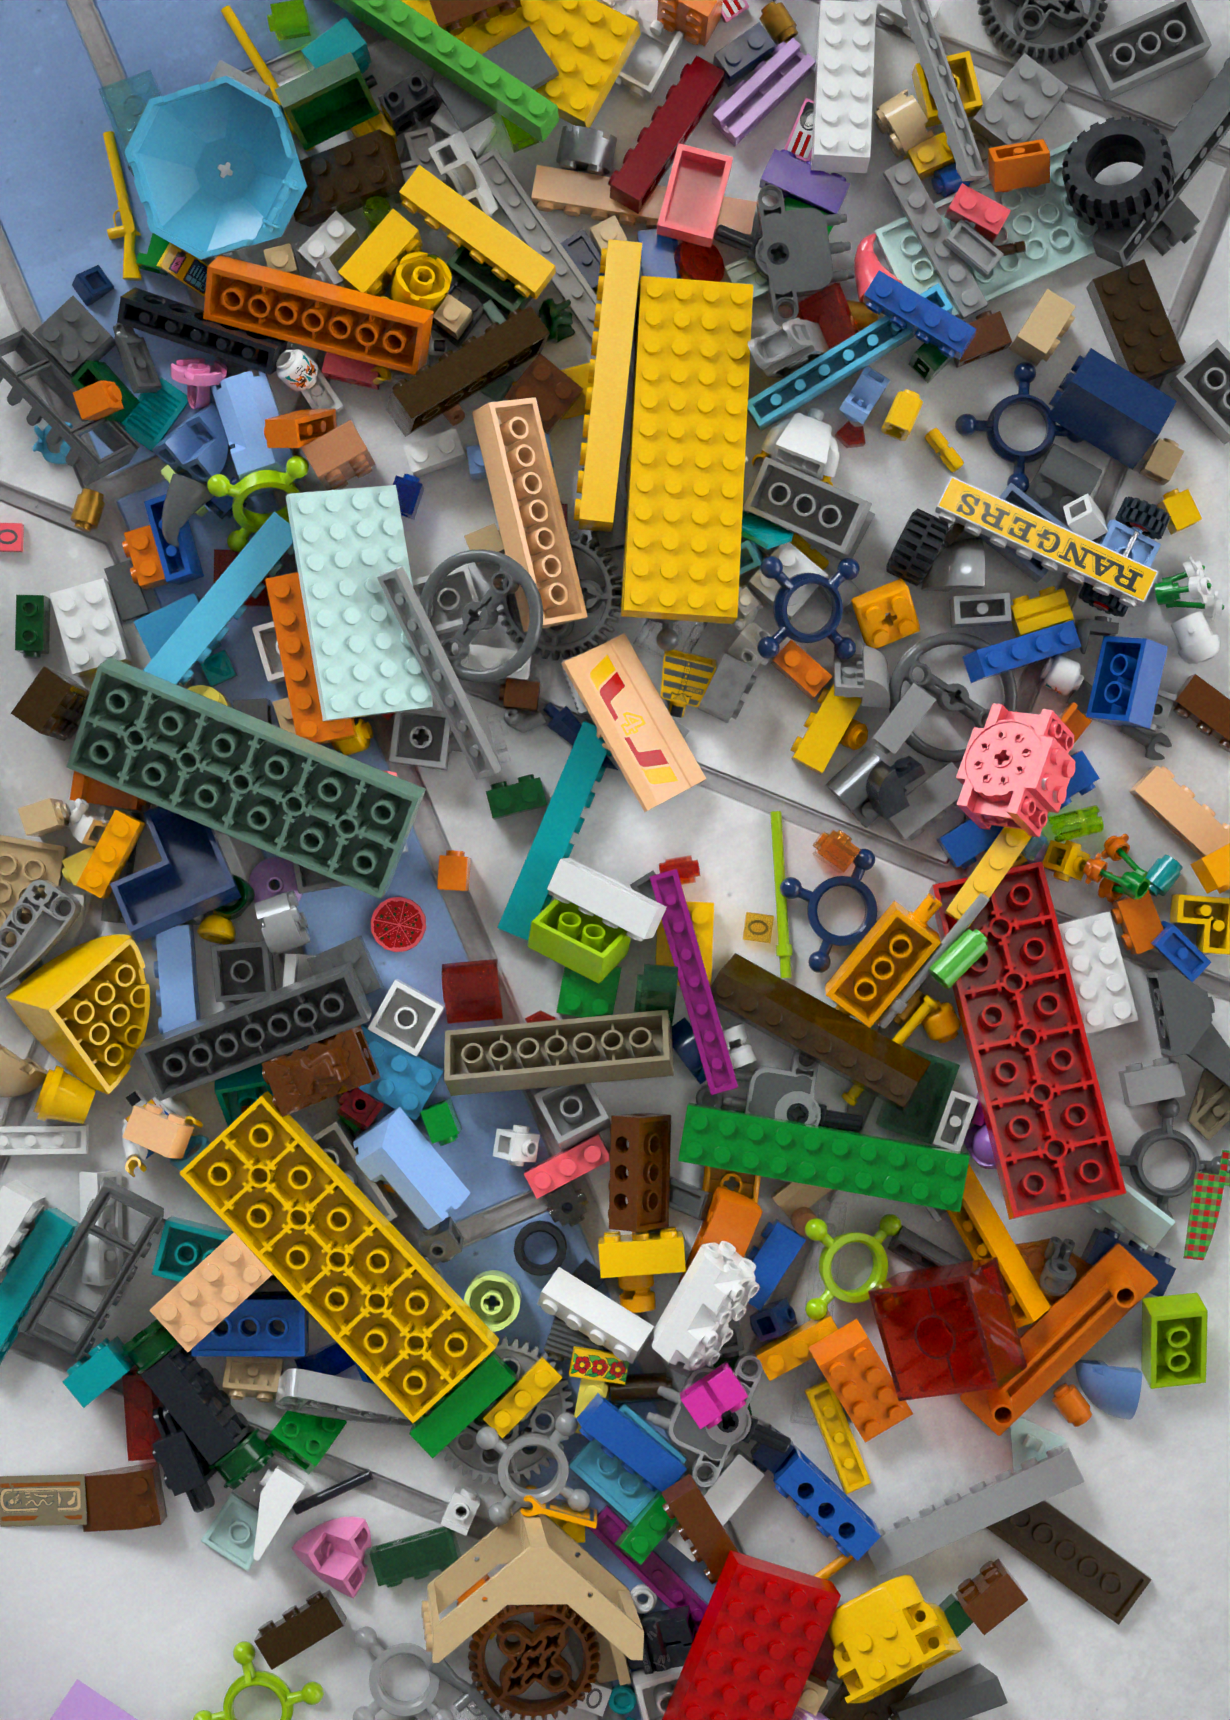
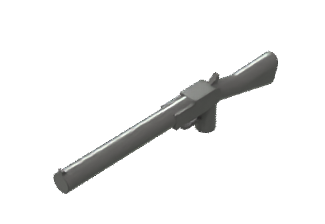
M445 1659L439 1663H431L428 1671L464 1693L452 1704L459 1713L467 1707L474 1716L484 1714L489 1720H504L495 1708L491 1707L488 1700L483 1699L482 1693L477 1691L476 1682L470 1684L459 1677ZM473 1701L482 1712L475 1714L469 1709L468 1705Z

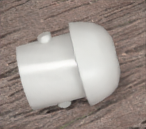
M1202 611L1188 615L1171 625L1182 649L1178 654L1185 662L1200 664L1213 658L1219 651V635L1212 634Z

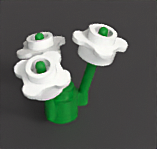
M1192 556L1189 557L1190 561L1182 564L1184 572L1162 578V582L1155 583L1158 605L1166 604V608L1204 609V617L1211 618V622H1214L1216 615H1221L1224 609L1223 599H1218V591H1215L1214 595H1207L1212 592L1211 581L1209 577H1204L1205 566L1201 565L1200 560L1195 562ZM1186 577L1189 581L1188 586L1179 587V583H1173ZM1190 592L1192 599L1200 598L1201 602L1176 600L1181 599L1180 593Z

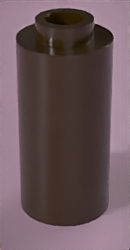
M666 1373L627 1374L625 1385L610 1382L611 1403L668 1401L659 1395L657 1391L659 1386L673 1389L672 1378H666Z

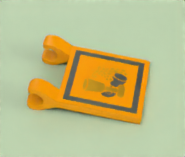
M527 1485L525 1487L526 1489H538L534 1485ZM527 1495L523 1499L533 1504V1508L530 1510L521 1508L520 1512L524 1516L530 1517L544 1514L596 1529L597 1509L587 1507L584 1511L576 1512L569 1507L567 1501L554 1498L544 1504H541L531 1495Z

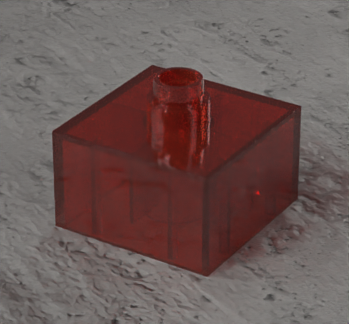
M997 1257L900 1272L868 1291L898 1401L1000 1388L1027 1368Z

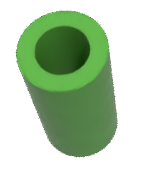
M967 929L928 969L929 973L940 985L949 989L988 949L986 945L987 938L977 929L974 931Z

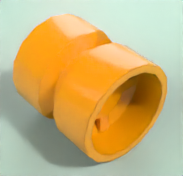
M654 1274L618 1277L619 1288L623 1290L619 1295L621 1306L632 1313L656 1309L655 1292L650 1289L654 1286Z

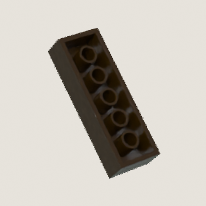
M531 306L524 310L521 308L514 310L508 315V320L501 324L498 322L493 323L486 328L485 334L479 338L475 336L470 337L461 345V349L456 352L450 350L444 353L438 359L439 362L432 367L427 364L415 373L416 376L409 381L402 379L392 387L393 391L389 397L386 410L405 437L541 353L550 332Z

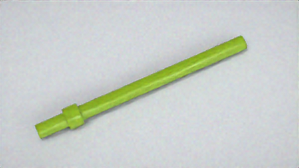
M781 811L770 812L778 930L776 956H779L780 978H792L790 955H793L792 944H789L787 898L780 892L781 882L785 879Z

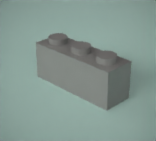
M952 762L946 764L905 795L910 806L887 819L902 840L909 837L912 841L925 831L922 828L924 824L930 820L934 824L947 814L944 811L945 808L952 803L957 807L963 785L956 778L958 769Z

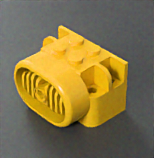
M902 1575L890 1579L836 1608L827 1629L835 1647L833 1658L839 1670L836 1674L839 1679H843L850 1693L849 1696L845 1697L847 1703H866L962 1651L941 1607L935 1603L925 1602L911 1575Z

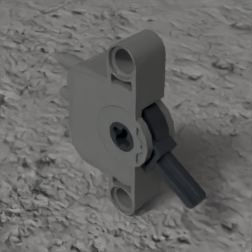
M767 185L760 190L756 203L760 233H756L755 238L724 225H719L714 239L748 253L747 260L754 262L756 271L762 278L769 281L767 286L772 318L776 325L781 327L783 323L797 317L799 310L797 297L822 293L828 288L830 283L855 278V271L846 269L833 271L831 254L850 251L851 243H829L827 226L846 223V214L823 215L815 208L785 211L782 191L775 185ZM766 195H772L776 198L777 204L767 206L763 203L762 198ZM777 251H780L782 253L781 258L778 262H775L773 260L774 255ZM787 306L792 310L793 315L790 318H782L778 314V308Z

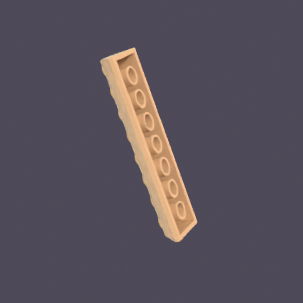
M536 397L487 403L472 411L505 555L521 564L534 580L543 606L542 629L587 618ZM519 585L518 590L515 592L523 631L527 632L530 621L528 600L523 588Z

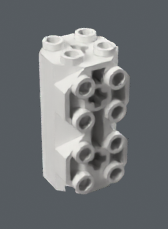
M721 1241L720 1244L715 1242L702 1244L650 1335L651 1340L654 1339L652 1348L671 1364L676 1365L678 1361L685 1363L683 1368L689 1371L703 1368L705 1365L713 1366L720 1357L719 1351L723 1344L728 1342L733 1335V1330L729 1328L728 1323L732 1319L738 1321L744 1316L748 1301L760 1288L759 1284L755 1282L754 1271L756 1265L751 1260L739 1255L736 1252V1248L726 1241Z

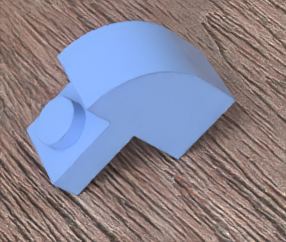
M866 366L839 410L849 420L864 424L889 384L890 379Z

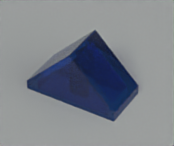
M337 1342L309 1352L305 1357L294 1359L298 1369L333 1376L355 1365L353 1359Z

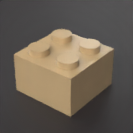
M1047 289L1009 349L1035 366L1042 359L1047 362L1060 343L1057 336L1062 338L1074 321L1075 317L1071 314L1076 306Z

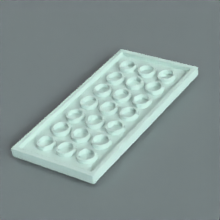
M1077 139L1050 150V183L1041 184L1034 188H1017L1010 192H995L990 180L987 179L970 187L1011 210L992 245L1000 246L1024 241L1026 246V252L1003 256L986 278L967 264L987 303L1096 253L1092 239L1098 229L1097 224L1095 223L1094 226H1090L1084 222L1083 218H1079L1074 213L1073 207L1070 206L1062 176L1064 156L1068 154L1067 149L1073 141L1077 142ZM956 194L934 203L949 233L956 226V223L944 216ZM906 216L875 230L876 240L892 274L901 280L903 285L919 295L939 283L953 306L952 314L956 317L959 316Z
M396 485L288 494L286 502L323 721L433 707L429 682L377 579L383 573L403 566L412 584Z

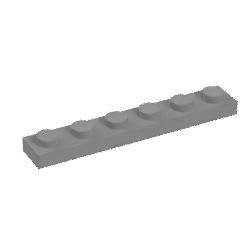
M909 158L883 172L884 178L961 319L963 320L986 308L988 303L965 261L942 243L948 236L949 231Z

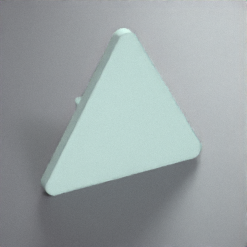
M1020 1416L1010 1426L1013 1473L1022 1469L1020 1464L1036 1457L1037 1462L1047 1457V1451L1063 1446L1066 1440L1064 1437Z

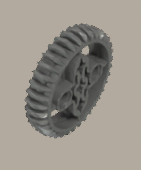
M977 0V4L981 5L978 14L985 16L981 21L982 26L990 25L986 30L987 35L995 34L992 41L993 44L1001 41L1003 43L1000 48L1001 52L1005 51L1008 47L1011 49L1010 57H1014L1016 53H1019L1021 58L1025 53L1034 61L1040 58L1042 65L1046 64L1048 57H1050L1054 64L1057 63L1059 56L1065 61L1068 59L1069 53L1073 56L1077 55L1079 48L1083 49L1086 41L1095 37L1094 32H1099L1101 28L1100 22H1103L1105 19L1103 12L1108 7V4L1104 2L1106 0H1090V8L1087 15L1084 13L1081 0H1008L1019 7L1013 19L1015 35L1001 21L995 7V0ZM1069 9V14H1065L1064 10ZM1027 18L1032 19L1036 26L1029 27L1023 20ZM1048 23L1060 29L1081 27L1073 36L1059 43L1036 44L1025 41L1039 37Z
M572 530L569 534L571 547L584 552L595 561L605 578L607 592L604 594L600 585L595 581L579 579L582 594H586L588 591V593L596 596V598L588 599L587 603L584 600L586 612L593 613L599 609L603 602H606V607L595 628L586 636L576 641L561 643V640L569 636L573 631L575 621L563 624V627L558 631L553 627L542 629L552 639L551 643L539 639L532 655L537 656L542 649V659H548L550 652L554 661L559 660L560 652L562 653L563 660L570 658V651L573 656L580 654V648L585 653L590 650L588 644H591L594 648L599 646L597 638L602 641L608 640L607 636L603 633L604 630L611 633L615 631L609 625L610 621L615 623L620 621L613 614L614 611L621 612V607L616 606V601L622 602V596L617 595V591H622V585H616L615 581L621 580L623 577L622 574L613 575L612 573L619 566L616 563L607 564L613 559V556L607 554L602 557L606 550L604 546L601 545L595 550L598 542L596 539H591L586 544L588 535L583 533L577 540L578 532ZM574 557V561H575V565H576V569H577V574H578V563H577L576 558ZM506 576L501 580L504 590L509 585V580ZM515 593L507 594L500 603L504 609L497 612L498 616L506 615L507 618L501 621V625L508 626L511 624L506 633L509 636L517 633L513 642L519 644L525 640L527 632L523 631V626L515 613L513 606Z

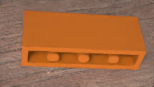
M717 1186L706 1219L702 1222L686 1261V1272L702 1244L713 1242L720 1244L721 1241H726L736 1248V1252L744 1258L763 1212L760 1206L743 1194ZM686 1272L681 1273L678 1284H680Z

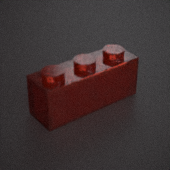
M138 1369L129 1370L122 1376L128 1461L154 1459L152 1444L161 1437L153 1418V1410L159 1407V1398L142 1378L141 1375L145 1371L139 1375L136 1374Z

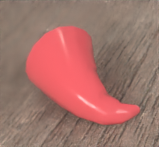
M876 233L863 238L857 246L854 259L859 302L863 303L864 293L879 270L903 284L901 280L882 266L873 252V244L877 238Z

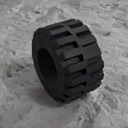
M917 508L912 512L886 565V572L915 586L921 584L946 537L948 523Z

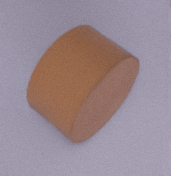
M798 1208L791 1216V1225L799 1235L807 1236L805 1226L809 1220L817 1218V1216L810 1208Z

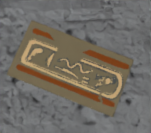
M85 1474L0 1476V1527L87 1525Z

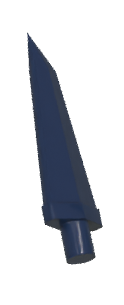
M549 702L543 709L552 718L547 726L571 745H574L582 724L567 706L559 711ZM606 755L602 766L618 770Z

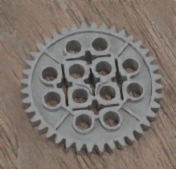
M504 1336L502 1343H498L497 1347L493 1350L504 1362L511 1360L517 1364L518 1369L514 1372L516 1380H519L542 1356L546 1360L548 1357V1352L543 1353L541 1356L538 1355V1345L529 1350V1341L527 1340L522 1347L519 1346L517 1337H515L512 1344H509L507 1336ZM552 1360L549 1363L555 1367L556 1360ZM557 1369V1371L562 1375L563 1370ZM561 1379L535 1405L534 1411L532 1412V1408L521 1420V1422H524L532 1412L529 1423L531 1429L526 1427L519 1434L520 1423H518L510 1435L505 1436L503 1439L499 1436V1439L506 1444H510L518 1434L521 1436L537 1433L550 1437L556 1430L555 1423L558 1416L563 1413L574 1415V1412L566 1410L574 1406V1401L565 1399L572 1395L571 1389H563L568 1384V1379ZM510 1386L503 1392L501 1396L495 1399L485 1409V1411L488 1412L489 1409L510 1389ZM540 1414H547L551 1417L552 1421L550 1424L542 1426L537 1423L536 1417ZM475 1418L442 1450L448 1451L444 1460L448 1461L454 1458L455 1461L452 1468L456 1469L462 1465L463 1476L470 1470L472 1471V1480H475L480 1474L482 1475L483 1484H486L489 1477H492L494 1485H497L499 1482L498 1463L501 1454L498 1453L499 1456L494 1460L487 1459L484 1456L483 1452L485 1449H482L477 1444L476 1435L481 1428L490 1426L485 1421H478ZM468 1433L474 1437L475 1442L471 1445H464L459 1437L462 1434ZM565 1436L563 1440H568L569 1436ZM560 1442L559 1446H560V1447L562 1448V1450H563V1449H564V1444H563L562 1442ZM536 1446L532 1450L522 1448L513 1455L509 1462V1476L513 1477L516 1483H520L521 1474L529 1480L531 1478V1470L539 1475L541 1473L540 1464L548 1468L550 1466L548 1457L555 1460L556 1458L549 1450L540 1446Z

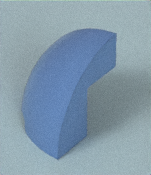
M213 403L188 418L152 449L173 470L179 472L185 469L190 472L193 480L208 482L213 475L220 474L227 459L228 438L220 414Z
M1079 1359L1075 1363L1076 1375L1081 1389L1096 1407L1117 1418L1131 1420L1134 1417L1142 1385L1143 1373L1140 1370L1130 1367L1108 1366L1104 1361Z

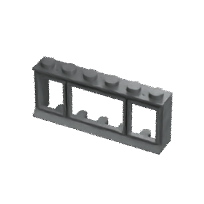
M25 327L21 331L0 340V382L4 378L12 386L7 396V402L14 406L24 398L32 407L26 417L27 423L34 426L40 423L43 418L52 427L46 437L47 443L50 446H54L63 438L71 447L66 456L67 464L73 466L79 463L82 458L91 467L83 480L86 486L129 464L140 445L116 421H107L104 418L97 421L83 420L84 423L71 429L25 382V380L38 374L81 418L73 392L79 389L71 381L73 377ZM16 351L29 367L15 372L2 356ZM93 430L113 453L100 459L84 443L80 436Z
M104 1177L95 1199L90 1201L85 1216L74 1228L68 1245L61 1250L55 1267L47 1274L42 1289L38 1295L34 1296L29 1311L26 1316H22L20 1319L18 1331L26 1332L76 1357L77 1360L80 1359L83 1352L88 1354L96 1339L93 1335L97 1329L102 1330L110 1315L107 1314L111 1305L116 1306L124 1292L121 1290L125 1281L131 1282L138 1269L135 1264L139 1257L145 1258L152 1245L149 1241L154 1233L158 1235L162 1230L166 1220L163 1218L164 1208ZM110 1198L150 1217L135 1245L95 1225ZM89 1234L129 1254L95 1312L55 1292ZM50 1301L89 1320L77 1343L37 1323Z

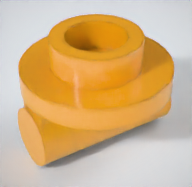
M852 719L839 744L853 750L861 748L868 739L867 726Z

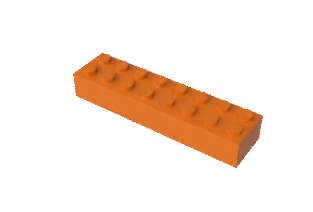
M219 255L208 265L203 319L415 375L427 363L434 311Z

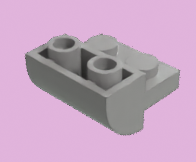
M863 646L862 654H854L849 659H840L834 653V696L847 698L861 697V706L890 708L888 663L880 651L869 646Z

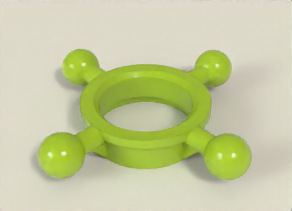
M295 455L289 458L286 463V473L275 470L256 471L247 475L235 485L230 484L229 479L222 474L213 475L208 480L207 487L213 496L223 497L229 495L234 497L232 503L233 515L236 522L242 528L232 531L228 535L227 544L232 551L241 552L249 543V536L252 532L257 533L272 515V513H254L245 509L243 502L247 496L262 488H278L288 494L300 493L293 481L296 478L304 477L308 473L309 464L304 457ZM287 505L275 511V513L290 524Z
M884 1215L879 1222L880 1229L873 1236L861 1232H849L832 1238L827 1233V1225L823 1220L814 1218L807 1222L805 1226L807 1237L813 1241H820L825 1246L819 1258V1273L825 1285V1290L819 1298H812L807 1302L805 1311L810 1319H823L828 1312L827 1305L834 1297L849 1303H859L875 1296L880 1301V1308L885 1314L895 1315L901 1310L902 1301L900 1297L895 1293H887L882 1288L888 1274V1258L881 1244L888 1236H895L901 1230L902 1224L896 1215ZM853 1242L863 1243L869 1249L873 1259L870 1277L862 1286L856 1289L843 1290L833 1280L831 1273L832 1260L836 1252L844 1245Z
M243 1641L234 1647L233 1657L237 1663L242 1665L244 1674L238 1677L229 1687L224 1698L223 1711L212 1714L210 1711L202 1710L195 1714L193 1720H237L233 1709L234 1699L239 1692L250 1686H263L272 1690L279 1698L282 1706L280 1720H291L294 1704L305 1702L309 1705L318 1704L323 1698L324 1691L319 1683L312 1681L305 1684L302 1690L291 1693L288 1685L277 1675L267 1671H255L252 1662L256 1653L255 1648L250 1642Z

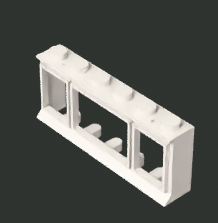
M596 0L637 21L641 33L638 40L644 34L668 47L649 85L622 72V69L613 84L620 86L622 83L629 87V92L639 99H644L645 96L652 99L675 54L683 43V33L678 31L676 35L667 32L660 21L654 19L651 23L639 16V11L634 7L630 6L627 10L616 4L615 0Z

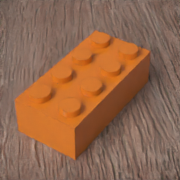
M858 1319L851 1321L808 1347L865 1443L913 1415L912 1410Z

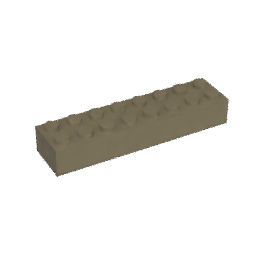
M668 1010L445 1031L444 1082L451 1096L674 1076L672 1025Z

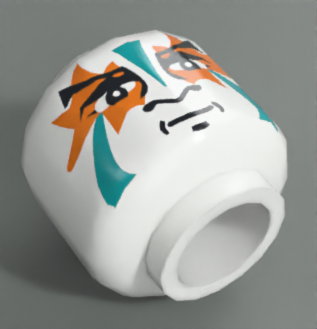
M286 350L279 356L276 362L277 376L290 389L302 391L310 389L316 383L318 366L303 350Z
M1061 654L1056 655L1054 658H1048L1040 674V677L1043 678V685L1046 688L1064 696L1069 694L1072 689L1077 691L1084 679V676L1080 674V663Z

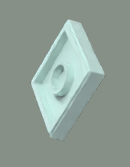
M232 1492L201 1539V1542L248 1571L255 1561L253 1556L259 1509Z

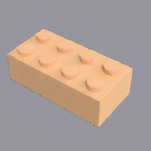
M233 1233L149 1311L179 1344L189 1352L273 1273Z

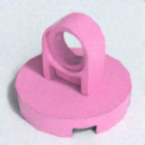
M184 358L176 360V365L171 364V377L173 380L187 385V398L192 409H202L209 405L210 386L219 385L220 381L227 378V367L214 360V365L205 364V358Z

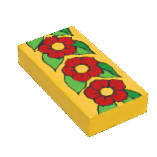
M574 1346L569 1375L571 1377L625 1385L629 1362L620 1360L613 1352Z

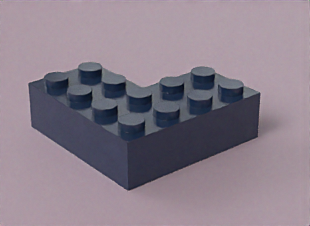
M160 806L143 812V815L162 861L110 883L129 933L137 943L242 897L214 830Z

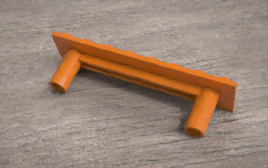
M1116 1243L1066 1294L1051 1306L960 1395V1400L998 1436L1002 1435L1158 1284V1280L1120 1243Z

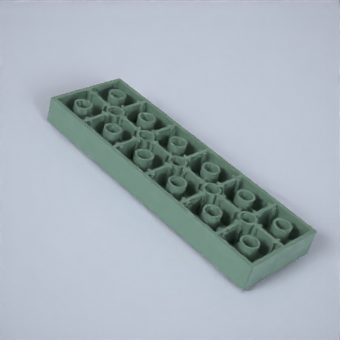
M111 657L98 665L66 766L71 770L380 899L390 887L426 791L423 787Z

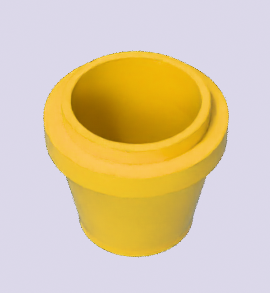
M56 1065L55 1070H48L33 1112L38 1113L37 1119L42 1121L51 1119L84 1124L96 1089L66 1073L64 1068Z

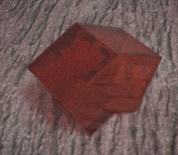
M848 421L835 434V437L846 448L862 447L865 445L863 426L854 427Z
M542 1010L525 1018L527 1023L553 1021L556 1019L555 1016Z

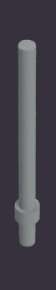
M983 893L979 894L941 941L940 945L878 1019L877 1024L886 1029L898 1013L901 1014L906 1009L908 1000L929 976L928 969L963 934L990 899Z

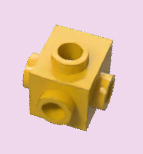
M1050 840L1042 863L1044 868L1054 872L1053 877L1064 882H1069L1070 878L1081 881L1084 875V865L1091 855L1082 851V845L1066 840L1065 844Z

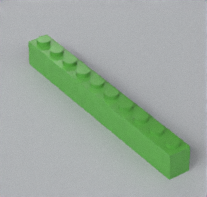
M331 0L543 143L558 124L559 114L556 104L401 0Z

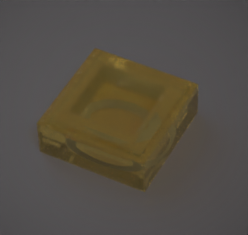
M746 912L742 939L770 943L774 916Z

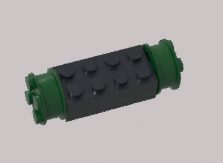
M158 1319L154 1320L149 1326L122 1346L124 1352L121 1355L129 1356L138 1368L137 1375L145 1371L141 1375L210 1464L209 1468H215L225 1480L224 1488L230 1487L232 1491L235 1490L246 1480L247 1476L252 1472L255 1474L267 1465V1461L274 1456L272 1451L275 1447H268L258 1434L260 1428L256 1427L249 1432L250 1429L246 1418L240 1412L235 1411L227 1393L219 1390L214 1384V1378L209 1370L202 1368L196 1360L197 1357L192 1356V1349L187 1352Z

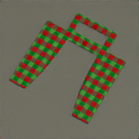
M1222 1150L1219 1175L1195 1172L1184 1259L1204 1260L1218 1220L1224 1185L1230 1186V1173H1227L1228 1161L1230 1159V1151Z

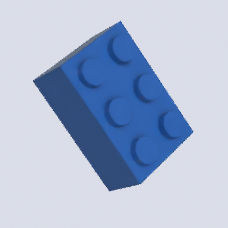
M1103 636L1086 718L1107 725L1150 729L1168 646L1147 638Z

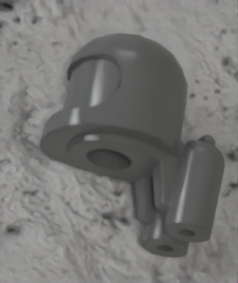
M1053 1236L1044 1252L1047 1262L1040 1275V1286L1049 1295L1063 1296L1069 1291L1076 1278V1270L1068 1262L1075 1246L1073 1240L1065 1239L1062 1242L1060 1238Z

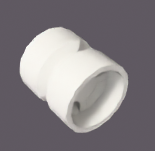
M743 1023L722 1029L733 1069L757 1060L752 1045L746 1044L748 1034ZM733 1041L736 1047L730 1049L729 1042Z

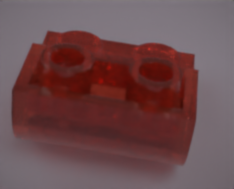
M498 959L442 964V989L448 1024L503 1019Z

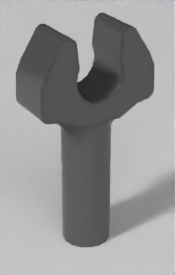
M1122 726L1120 732L1145 746V757L1150 760L1165 759L1162 754L1155 751L1156 743H1160L1167 748L1172 747L1169 738L1163 733L1150 737L1135 727Z

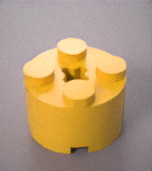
M425 252L407 254L401 259L396 268L390 290L391 298L393 301L434 311L435 314L448 295L452 278L451 272L446 263L438 257L435 260L428 257V253Z

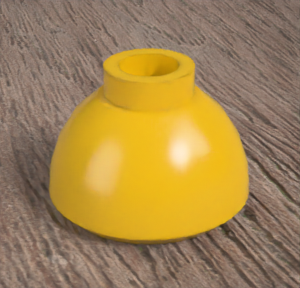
M215 911L212 915L206 917L197 929V933L201 938L217 944H231L236 938V930L232 921L219 916Z

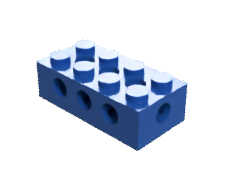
M250 1295L224 1319L228 1324V1331L219 1329L217 1325L192 1348V1356L305 1357L309 1351V1312L293 1295ZM245 1320L254 1321L257 1330H248L245 1326ZM273 1320L282 1321L285 1325V1330H276L273 1326Z
M794 1445V1449L776 1473L773 1474V1481L776 1484L775 1488L786 1499L791 1496L796 1503V1509L806 1518L811 1516L817 1523L816 1528L826 1538L831 1535L841 1553L847 1558L852 1555L858 1561L881 1537L876 1523ZM802 1483H808L806 1486L799 1487ZM822 1503H828L825 1506H820Z

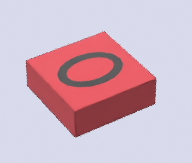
M0 523V552H23L24 524Z

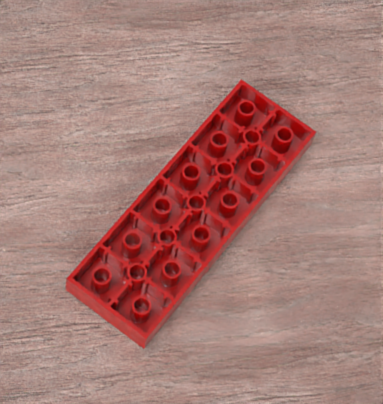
M1041 861L1010 868L990 896L989 902L976 916L970 927L967 928L972 931L975 929L979 930L988 940L986 942L988 949L952 985L1008 1217L1009 1220L1121 1196L1126 1194V1189L1043 863ZM969 877L934 884L929 890V893L934 896L933 899L937 898L942 903V906L934 913L941 941L958 922L946 914L945 911Z
M730 1550L662 1720H791L841 1597L832 1581Z

